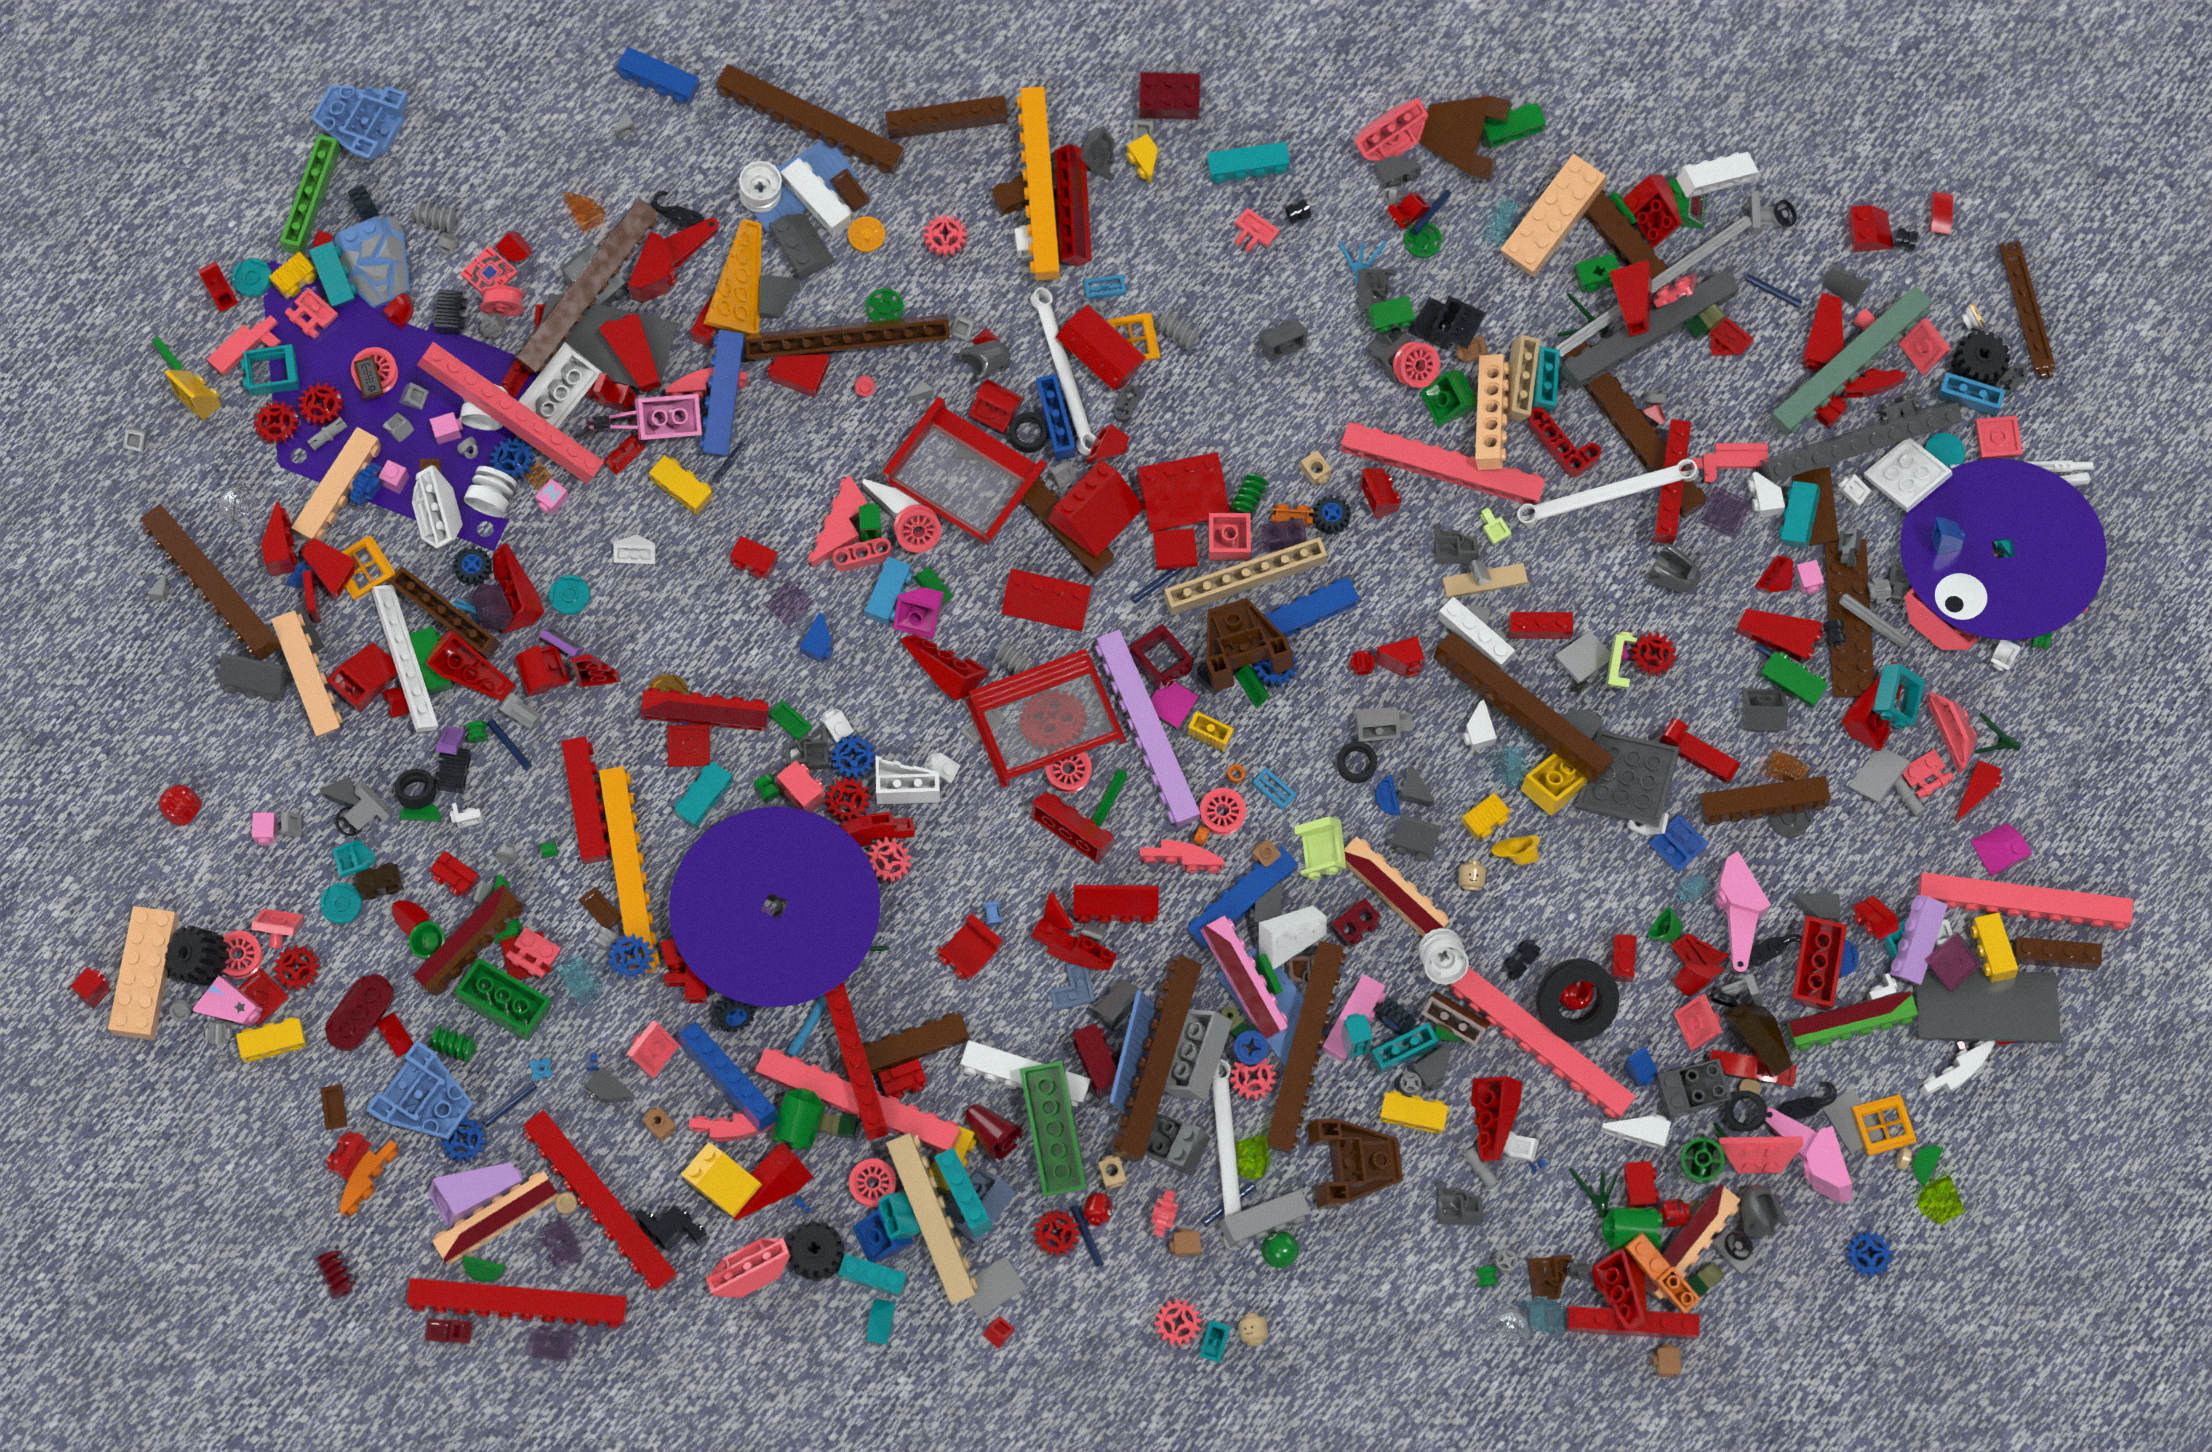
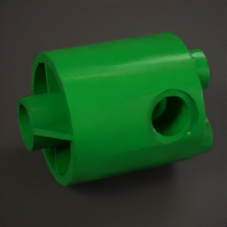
M805 1088L785 1092L772 1131L773 1140L791 1142V1147L800 1150L803 1148L811 1149L826 1108V1104L820 1100L816 1092Z
M1696 1138L1690 1141L1683 1149L1681 1155V1170L1687 1179L1696 1184H1709L1715 1181L1721 1174L1725 1162L1724 1153L1720 1145L1708 1138ZM1698 1161H1706V1162H1708V1163H1707V1164H1703V1163H1698Z
M1612 1207L1602 1222V1236L1611 1250L1625 1248L1639 1233H1643L1655 1248H1661L1662 1238L1661 1235H1658V1227H1662V1214H1659L1656 1208Z

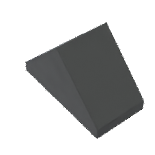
M1413 765L1408 768L1401 800L1431 807L1435 799Z
M350 777L325 786L320 790L323 798L346 807H353L360 801L355 794V788Z

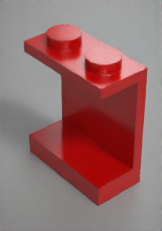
M971 913L966 918V924L943 948L939 947L937 949L938 960L946 967L950 965L954 969L953 973L960 980L965 978L969 982L1003 946V940Z

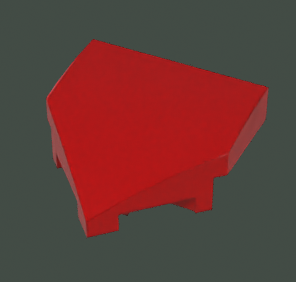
M1728 317L1714 330H1710L1712 356L1742 355L1754 342V339Z

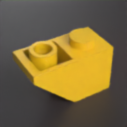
M1145 134L1127 145L1126 158L1130 164L1134 163L1138 168L1137 173L1142 180L1145 179L1149 184L1153 179L1158 158V148L1149 135Z

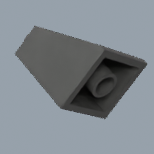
M592 242L561 267L564 282L568 287L598 250ZM619 273L615 277L611 275L607 280L609 285L602 293L600 291L597 293L595 304L611 307L616 299L620 300L626 295L627 285Z

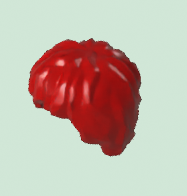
M175 785L166 789L159 800L162 815L178 826L188 824L202 806L198 795L186 785Z
M1588 981L1574 982L1565 988L1560 996L1559 1003L1569 1010L1584 1009L1593 999L1595 986Z

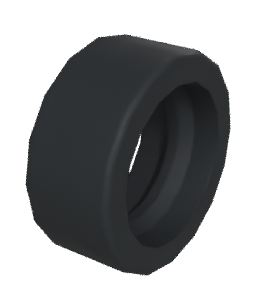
M1023 412L1017 415L1010 424V441L1017 450L1024 453H1034L1041 450L1046 444L1048 427L1044 418L1039 414ZM1025 422L1035 423L1041 430L1040 438L1031 443L1022 442L1017 436L1018 427Z
M1351 742L1345 745L1338 755L1337 768L1339 774L1351 783L1368 781L1376 770V753L1366 743ZM1360 751L1367 755L1369 767L1364 773L1354 774L1346 768L1345 758L1349 753Z
M409 769L403 772L395 782L397 799L402 806L408 809H422L430 805L437 794L434 778L424 769ZM422 782L428 785V788L419 795L409 796L404 794V789L412 783Z
M1751 1091L1733 1093L1731 1095L1732 1100L1727 1101L1725 1104L1727 1122L1733 1128L1740 1131H1754L1760 1128L1767 1117V1106L1764 1099L1759 1094ZM1743 1098L1753 1100L1758 1107L1756 1119L1748 1124L1739 1122L1734 1116V1106Z

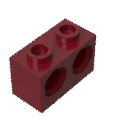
M1363 898L1334 921L1331 929L1347 947L1351 944L1356 946L1363 940V935L1366 932L1372 933L1380 926L1381 916L1366 898ZM1367 914L1371 917V920L1364 922L1360 916ZM1352 927L1355 933L1351 935L1346 934L1344 928Z

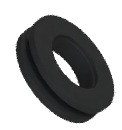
M1583 958L1569 959L1554 966L1543 977L1536 995L1537 1011L1543 1023L1558 1037L1568 1041L1589 1040L1605 1031L1614 1020L1619 1007V990L1612 976L1596 962ZM1578 981L1592 983L1596 988L1597 998L1590 1012L1576 1019L1564 1017L1559 1011V1000L1565 988Z

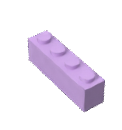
M1916 895L1911 904L1909 918L1905 922L1902 939L1898 943L1896 957L1891 964V976L1922 985L1928 966L1926 959L1932 954L1948 904L1928 896Z

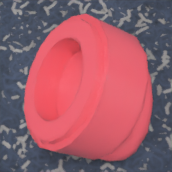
M867 375L858 377L855 381L857 394L863 397L872 395L875 391L873 378Z

